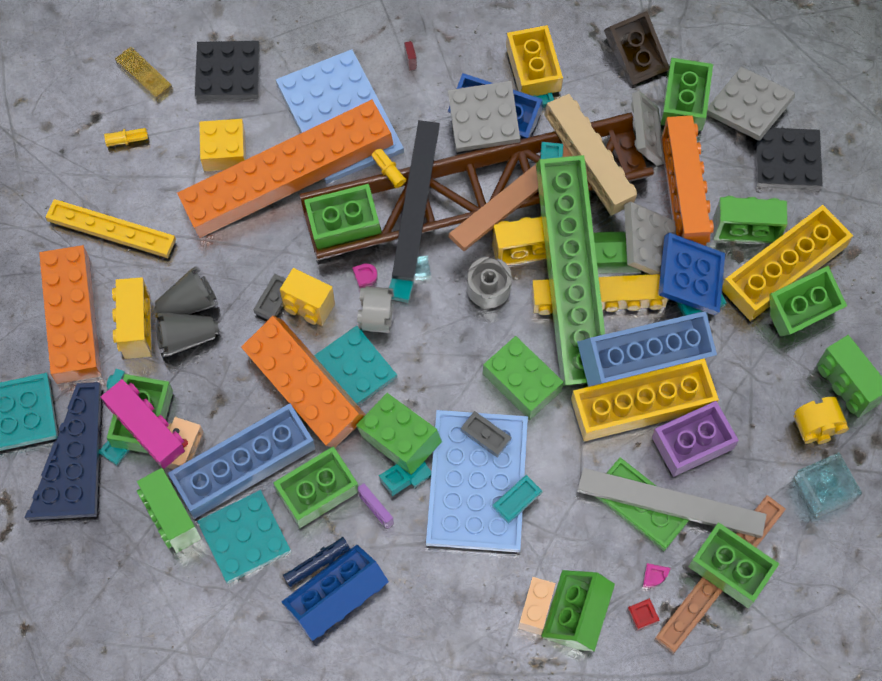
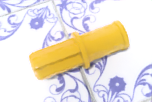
M146 128L129 131L123 129V131L105 133L104 138L107 147L126 144L127 146L129 142L148 139V132Z
M376 149L372 153V158L382 169L381 173L389 178L395 188L404 185L407 179L397 169L396 163L392 162L382 149Z

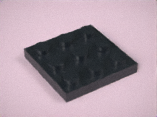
M259 41L197 42L195 99H259Z
M770 128L760 141L755 139L756 187L822 189L820 130Z

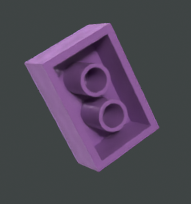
M717 401L655 428L652 439L673 477L734 450L739 441Z

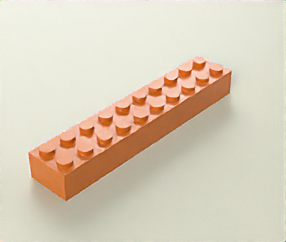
M373 99L179 191L177 194L199 238H202L372 156L376 149L384 150L394 145L392 135Z

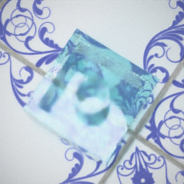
M840 452L798 470L792 478L814 519L849 505L862 495V491Z

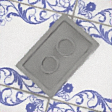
M642 92L632 93L633 102H631V108L635 120L633 121V128L636 132L635 147L638 152H641L656 166L665 164L659 108Z

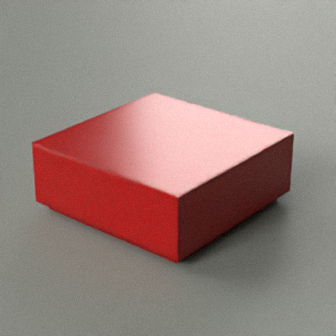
M650 598L627 608L637 631L660 621Z

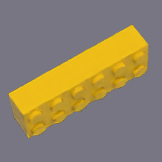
M822 205L725 278L722 291L752 321L770 307L769 294L817 271L843 251L850 243L853 235Z
M705 358L573 390L571 398L584 442L677 419L712 402L717 401L718 403L719 401Z

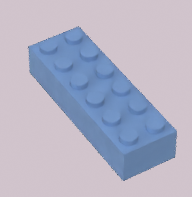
M706 311L577 342L588 387L717 355Z
M290 403L168 472V475L193 519H196L315 450V445L312 437Z

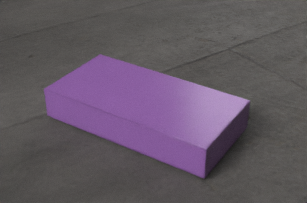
M363 483L358 487V496L381 524L387 529L394 524L393 517Z

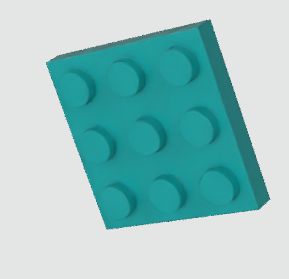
M357 325L314 355L358 406L397 379L396 372Z
M48 373L0 382V451L57 439L58 432Z
M261 490L197 521L227 584L291 553Z

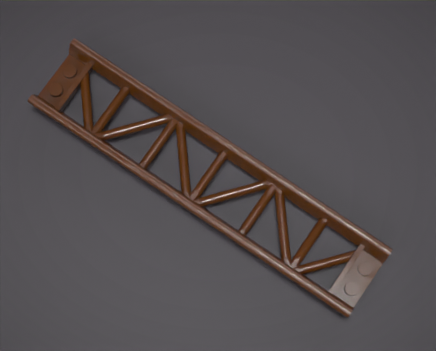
M632 112L591 122V127L601 137L607 136L606 149L613 152L618 167L620 166L624 170L625 177L629 182L654 175L653 168L646 167L641 152H638L635 147L636 138L633 133ZM553 131L520 139V143L493 146L435 160L430 188L465 208L469 213L435 221L428 199L425 213L426 223L423 225L422 233L461 224L486 204L475 171L476 168L508 161L492 193L491 200L504 190L518 160L524 174L530 169L528 159L535 163L539 161L540 155L536 153L541 152L542 142L562 143L557 133ZM410 167L399 169L400 173L407 180L401 186L405 187L383 230H381V234L317 250L304 200L369 184L371 194L395 189L386 175L378 174L299 194L316 259L321 260L341 255L345 252L397 240L400 230L393 232L392 230L404 207ZM466 171L478 206L434 179ZM588 182V191L594 190ZM539 192L517 209L540 204Z

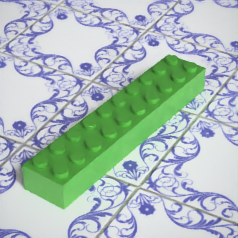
M580 155L539 159L536 163L560 379L564 382L563 386L588 384L577 342L605 335L585 157Z

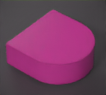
M362 264L353 267L359 289L376 283L378 275L373 265Z

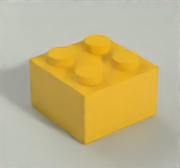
M242 119L199 122L200 160L204 171L225 170L246 160L245 129Z
M292 268L280 288L284 309L292 315L298 314L304 317L308 323L313 325L317 323L323 326L335 306L332 286L295 268Z

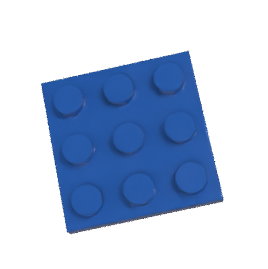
M669 232L664 236L658 295L698 310L706 311L712 315L720 313L725 253Z

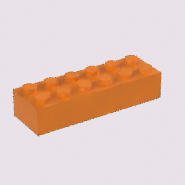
M693 115L667 117L662 134V143L676 235L706 246L710 242V234L713 233L714 225L713 221L709 220L708 215L710 213V201L706 200L705 196L707 194V182L703 181L702 177L704 174L703 161L700 162L699 155H701V144L696 139L698 136L697 123L694 124Z
M84 245L39 252L51 376L56 384L102 377L90 262Z
M272 316L241 346L326 446H334L336 448L366 415L282 319Z

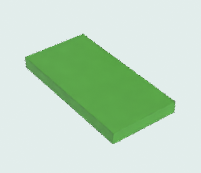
M621 457L606 473L656 486ZM596 497L663 551L668 548L690 521Z

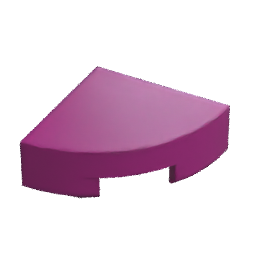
M647 563L642 588H653L663 583L669 574L670 568Z

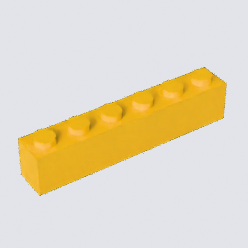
M660 274L599 277L602 310L607 312H615L619 309L637 311L641 308L659 310L666 307L668 299L658 295ZM549 279L533 280L532 282L533 313H539L540 315L553 313Z

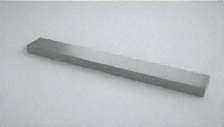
M586 468L582 470L577 491L714 527L719 522L731 531L758 538L763 536L767 515Z

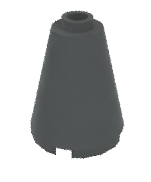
M195 266L155 301L153 310L155 314L157 312L192 314L218 305V302L213 300L216 296L206 277L200 278L198 272L201 270Z
M157 312L155 318L160 317V323L155 324L159 348H164V352L160 353L162 357H168L215 339V334H219L218 322L213 321V318L210 316Z

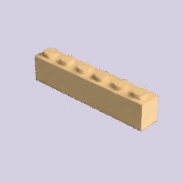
M567 94L547 103L545 117L571 156L584 155L587 180L610 215L624 210V204L634 203L637 196L635 186L629 183L625 177L624 170L620 166L618 167L612 152L606 149L601 136L593 130L589 118L583 115L578 102L573 100L570 94Z

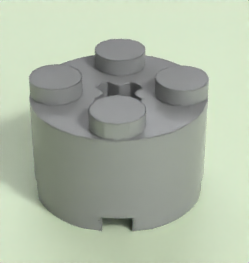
M483 257L476 260L470 266L467 275V293L469 298L482 309H490L503 304L508 299L511 291L512 277L510 268L504 261L498 258L496 260L490 259V257Z
M371 286L361 288L360 301L363 309L358 310L357 323H359V328H362V331L390 333L389 327H391L393 314L391 297H394V289Z

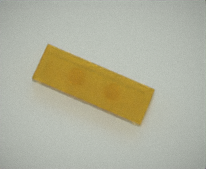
M131 46L115 58L116 63L156 101L172 89V84Z

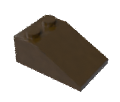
M647 11L604 29L611 50L631 85L669 69V64Z

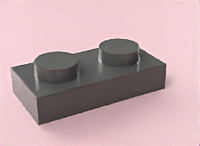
M274 273L253 309L255 314L268 320L272 316L277 317L283 307L280 288L286 278Z
M476 411L472 413L461 427L462 433L497 458L512 439V437Z

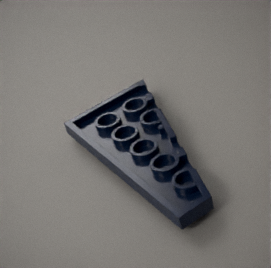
M100 382L76 384L67 407L68 412L64 422L60 425L59 435L56 442L53 443L42 471L40 484L33 494L31 507L27 510L24 517L26 520L97 516L100 396L102 388Z

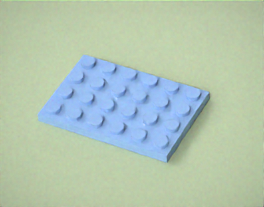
M352 49L276 79V84L301 133L373 99L391 132L394 144L383 151L389 158L404 152V147ZM372 156L367 157L324 178V181L328 184L377 163Z
M436 410L435 428L439 432L442 443L433 451L426 546L520 552L522 512L508 524L492 508V505L525 476L528 416L478 413L512 437L510 443L497 458L461 432V427L473 412Z

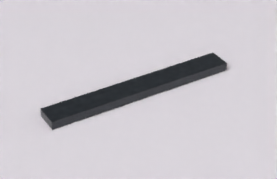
M418 120L392 279L415 280L440 123Z

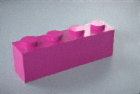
M121 379L100 397L107 408L161 468L165 469L185 452L182 446L184 440L176 431L170 432L167 428L169 426L168 422L163 416L159 415L157 417L152 412L154 407L147 399L142 401L139 398L138 394L140 392L132 383L128 385Z

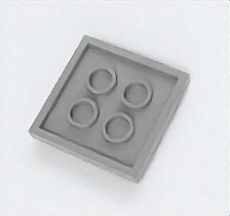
M740 67L708 106L707 115L760 141L795 98V92Z
M512 81L448 90L457 152L521 142Z
M633 202L624 204L627 265L651 275L660 274L664 236L669 232L676 235L675 221Z

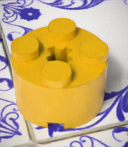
M836 397L822 398L823 402L818 404L815 401H811L794 412L796 424L805 444L817 441L818 444H824L831 440L830 436L842 434L849 430Z

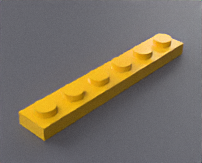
M56 199L53 200L45 217L48 222L165 258L169 257L176 241L174 235Z

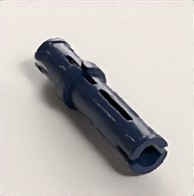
M342 536L326 548H320V552L283 574V577L291 588L321 567L332 564L334 559L351 548Z

